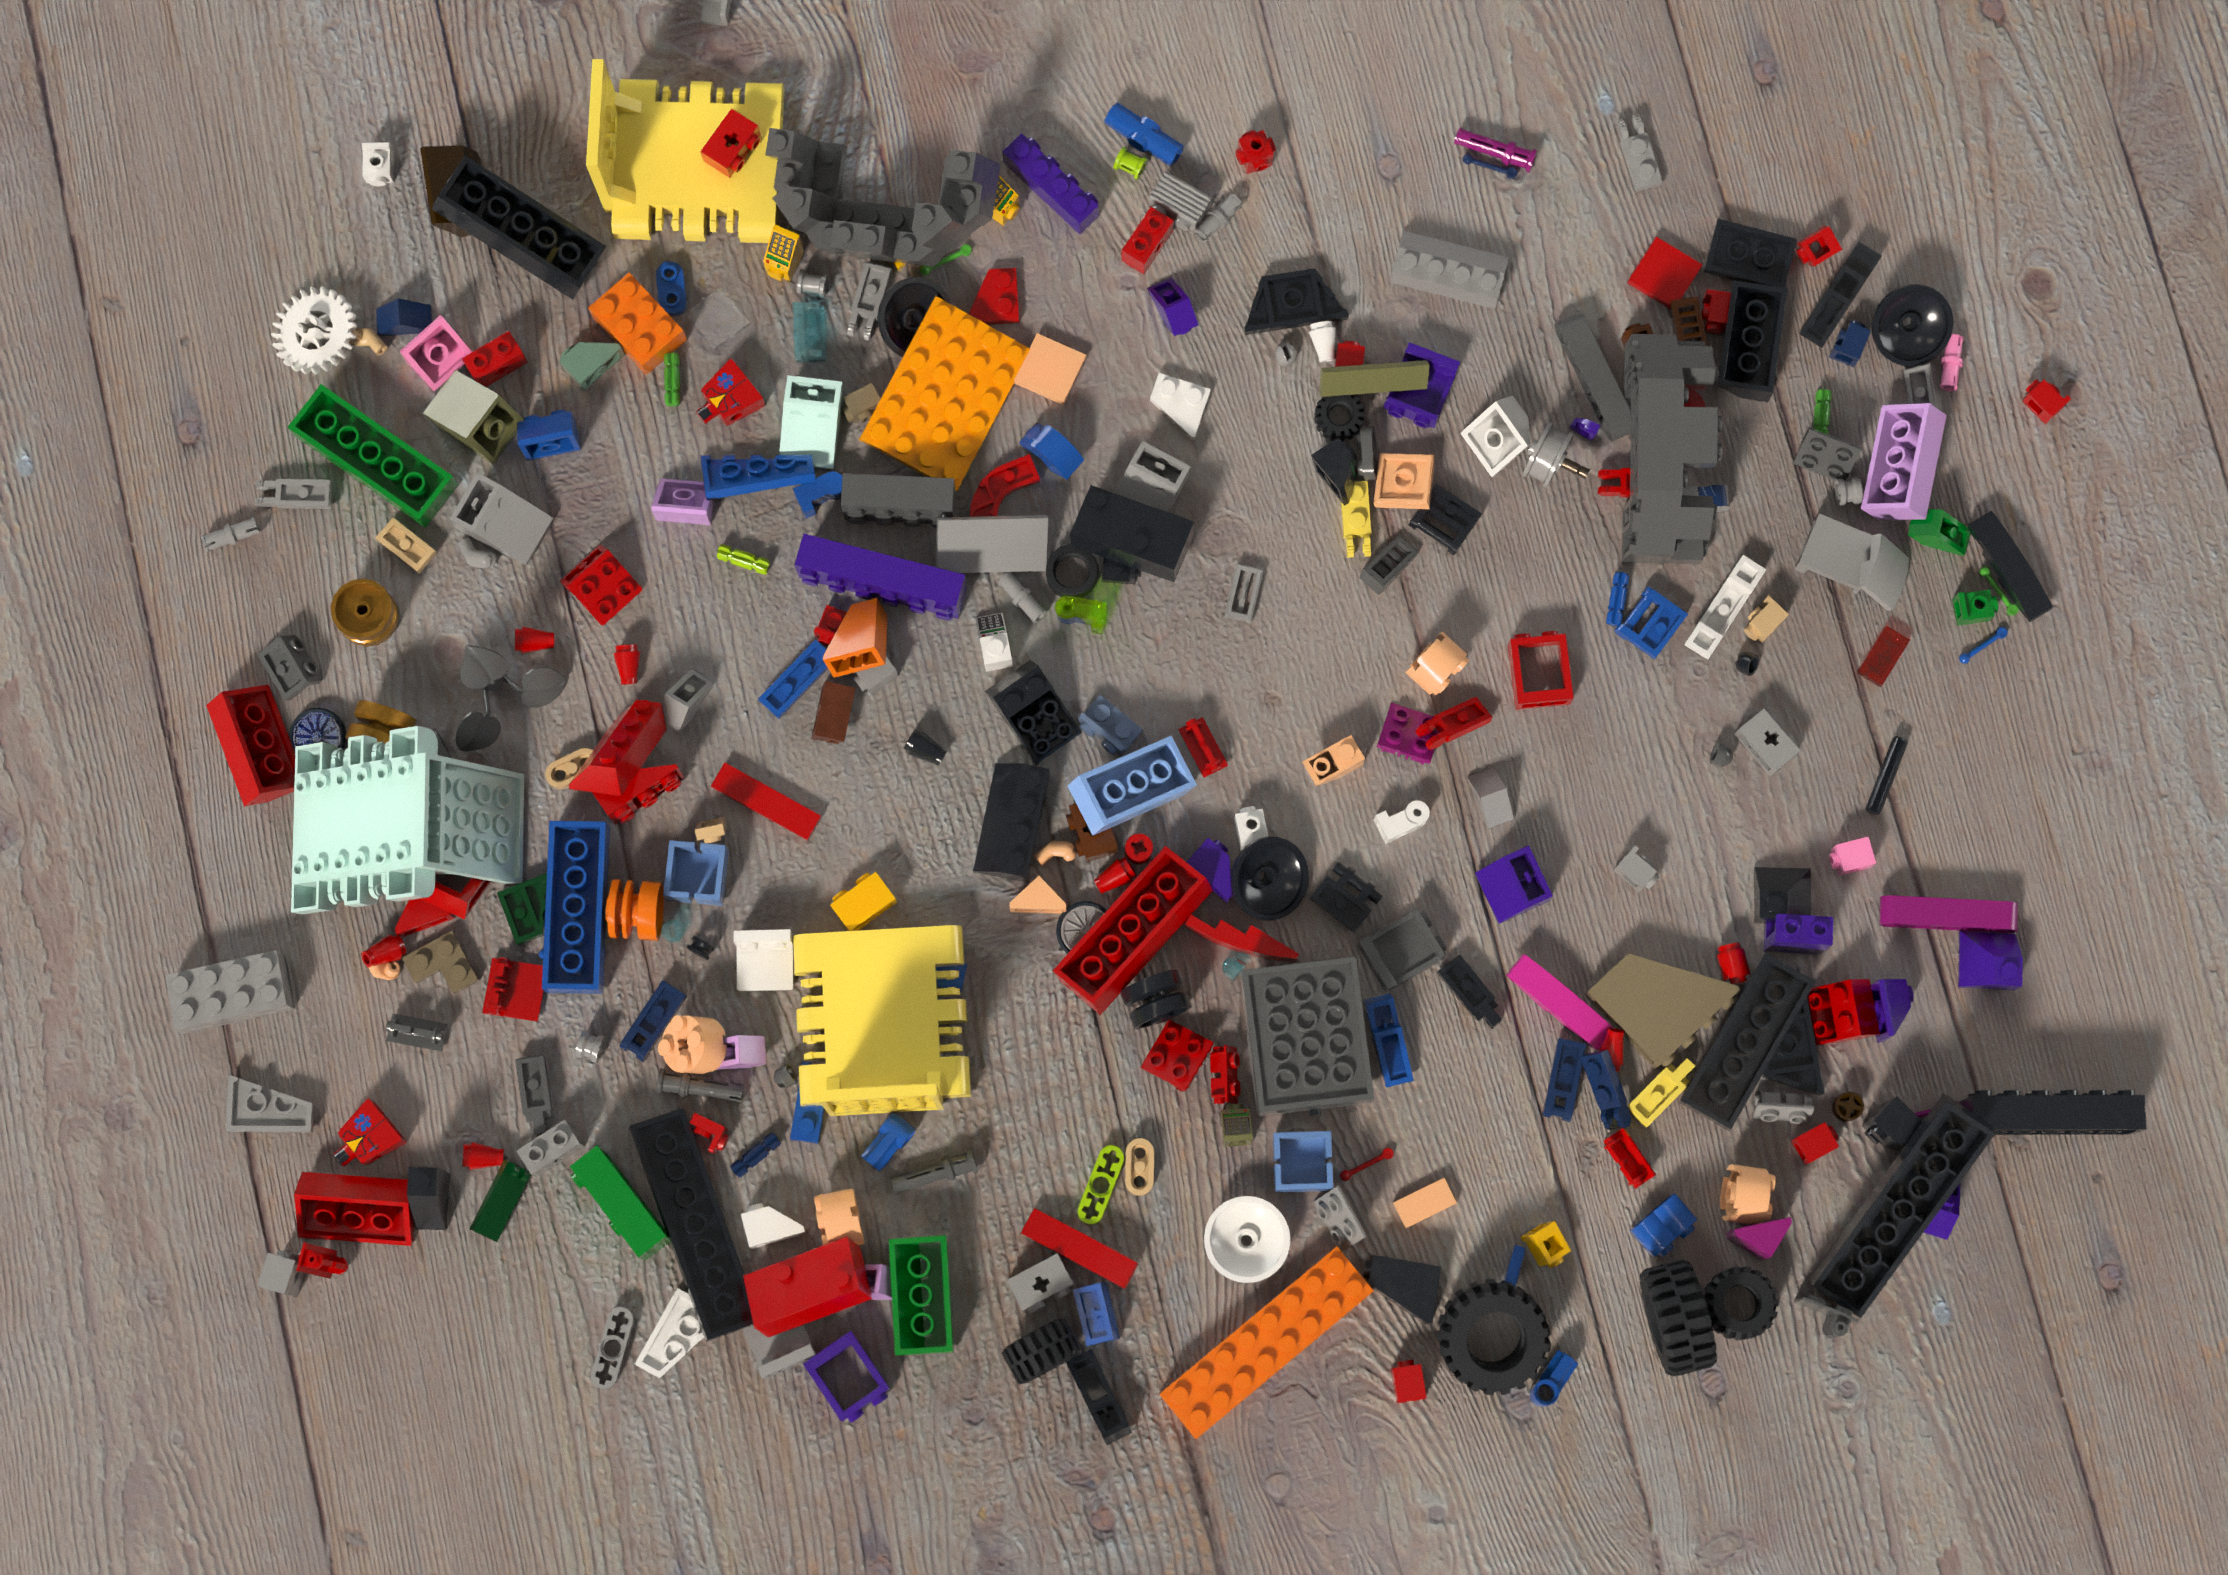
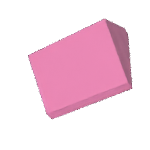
M441 315L399 351L406 363L433 391L448 380L455 370L458 371L464 365L463 357L472 353Z

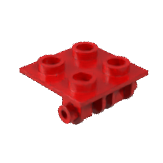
M503 957L498 959L492 958L482 1014L538 1022L544 992L542 989L543 965L510 961V959Z
M1168 1020L1140 1068L1174 1085L1179 1091L1184 1092L1189 1089V1085L1195 1074H1198V1069L1202 1067L1208 1052H1211L1214 1042L1172 1020Z

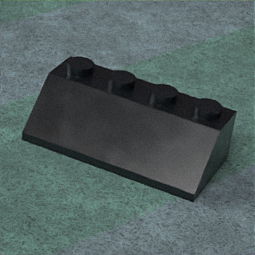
M1733 280L1718 387L1743 399L1769 402L1774 389L1788 288Z
M995 763L973 872L1028 883L1050 778L1049 768L1023 763Z

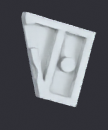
M1158 373L1150 401L1159 410L1165 412L1167 417L1186 432L1191 440H1195L1211 389Z

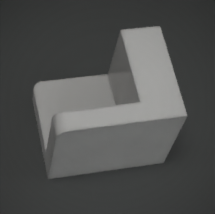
M703 0L702 23L728 26L731 0Z

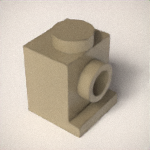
M870 383L844 396V407L841 410L848 423L851 421L854 424L858 421L864 423L869 421L881 398L874 385Z

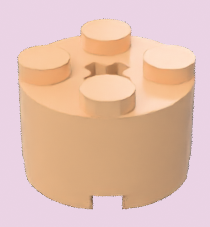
M1443 631L1436 636L1437 639L1430 643L1410 665L1411 667L1405 671L1429 695L1441 693L1451 682L1448 676L1451 673L1453 675L1457 672L1459 673L1469 662V659L1466 658L1467 653Z
M686 1015L675 1016L664 1031L662 1040L658 1045V1052L664 1057L667 1065L676 1072L694 1074L713 1072L719 1068L726 1055L727 1045L723 1044L722 1036L725 1035V1031L722 1025L713 1018Z
M1730 1164L1727 1168L1728 1171H1731L1729 1178H1723L1720 1192V1209L1726 1210V1215L1722 1216V1219L1728 1222L1749 1225L1761 1224L1764 1220L1769 1221L1773 1212L1772 1204L1769 1201L1770 1192H1773L1775 1188V1175L1769 1174L1768 1170L1763 1168Z
M853 1188L814 1196L817 1210L816 1216L819 1229L821 1228L823 1245L845 1237H849L857 1245L864 1244L860 1215Z

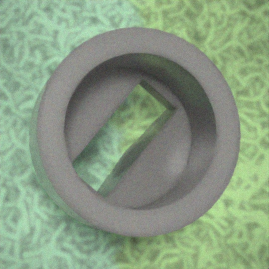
M1283 343L1276 348L1275 360L1279 365L1287 367L1295 362L1297 352L1293 345ZM1284 348L1287 349L1291 357L1290 359H1286L1283 351Z

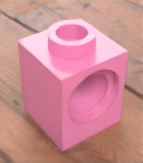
M1869 837L1837 844L1831 849L1832 853L1829 854L1830 864L1833 870L1837 869L1839 876L1865 870L1876 864Z

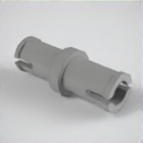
M1230 194L1216 209L1213 208L1208 213L1209 216L1193 230L1195 236L1201 242L1206 243L1219 228H1224L1228 224L1227 220L1234 213L1242 208L1241 200L1236 195Z
M253 517L232 526L226 524L223 529L201 535L203 545H205L206 552H210V550L231 544V546L236 545V541L258 535L260 532Z
M1007 572L1000 578L998 584L1013 599L1012 603L1016 607H1020L1034 624L1047 614V611L1032 596V591L1029 588L1025 589L1013 576L1012 572Z

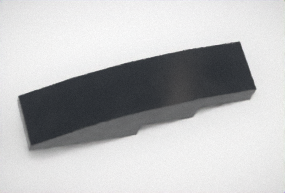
M1858 242L1799 334L1823 348L1882 256Z
M1990 511L1969 523L1967 529L1982 547V555L1998 575L1997 581L2030 623L2052 610L2053 605L2039 580L1995 514Z

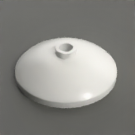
M1242 1196L1224 1202L1213 1212L1205 1228L1204 1246L1209 1261L1220 1274L1236 1282L1253 1283L1270 1277L1282 1266L1289 1252L1290 1232L1284 1216L1274 1205L1258 1197ZM1245 1235L1252 1239V1243L1249 1246H1244L1241 1243V1238Z

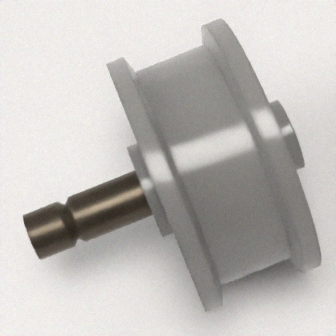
M1548 422L1539 441L1534 439L1527 452L1531 457L1522 476L1526 478L1530 475L1542 481L1545 488L1548 487L1556 471H1559L1560 467L1586 479L1590 469L1566 458L1568 453L1566 450L1574 433L1570 432L1566 435L1552 428L1553 423Z

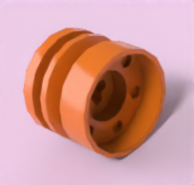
M613 879L606 902V922L610 938L618 939L622 926L624 939H629L633 927H637V934L640 940L659 941L664 916V887L662 882L643 881L639 893H635V886L632 880H627L623 890L622 880Z

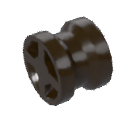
M1845 1092L1837 1096L1832 1103L1834 1116L1842 1122L1853 1121L1860 1117L1864 1111L1863 1099L1854 1092Z

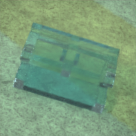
M792 302L794 355L796 362H826L824 307H820L819 302Z

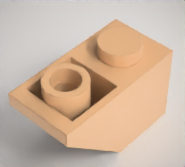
M1352 735L1302 761L1315 786H1319L1339 779L1361 767L1365 758Z

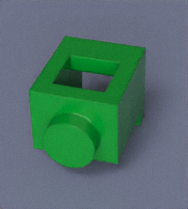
M1990 589L1968 593L1960 592L1952 599L1957 626L1991 621L1995 617V612H1998L1997 597L1991 596ZM1975 601L1981 602L1982 609H1978L1975 606Z

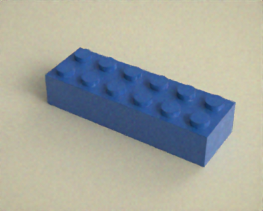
M549 821L542 989L546 993L603 994L610 827L606 822Z

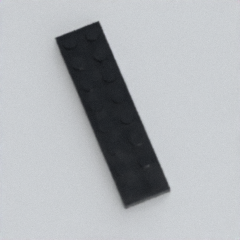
M681 1108L630 1125L629 1130L706 1342L753 1326L743 1277L745 1274L685 1109Z

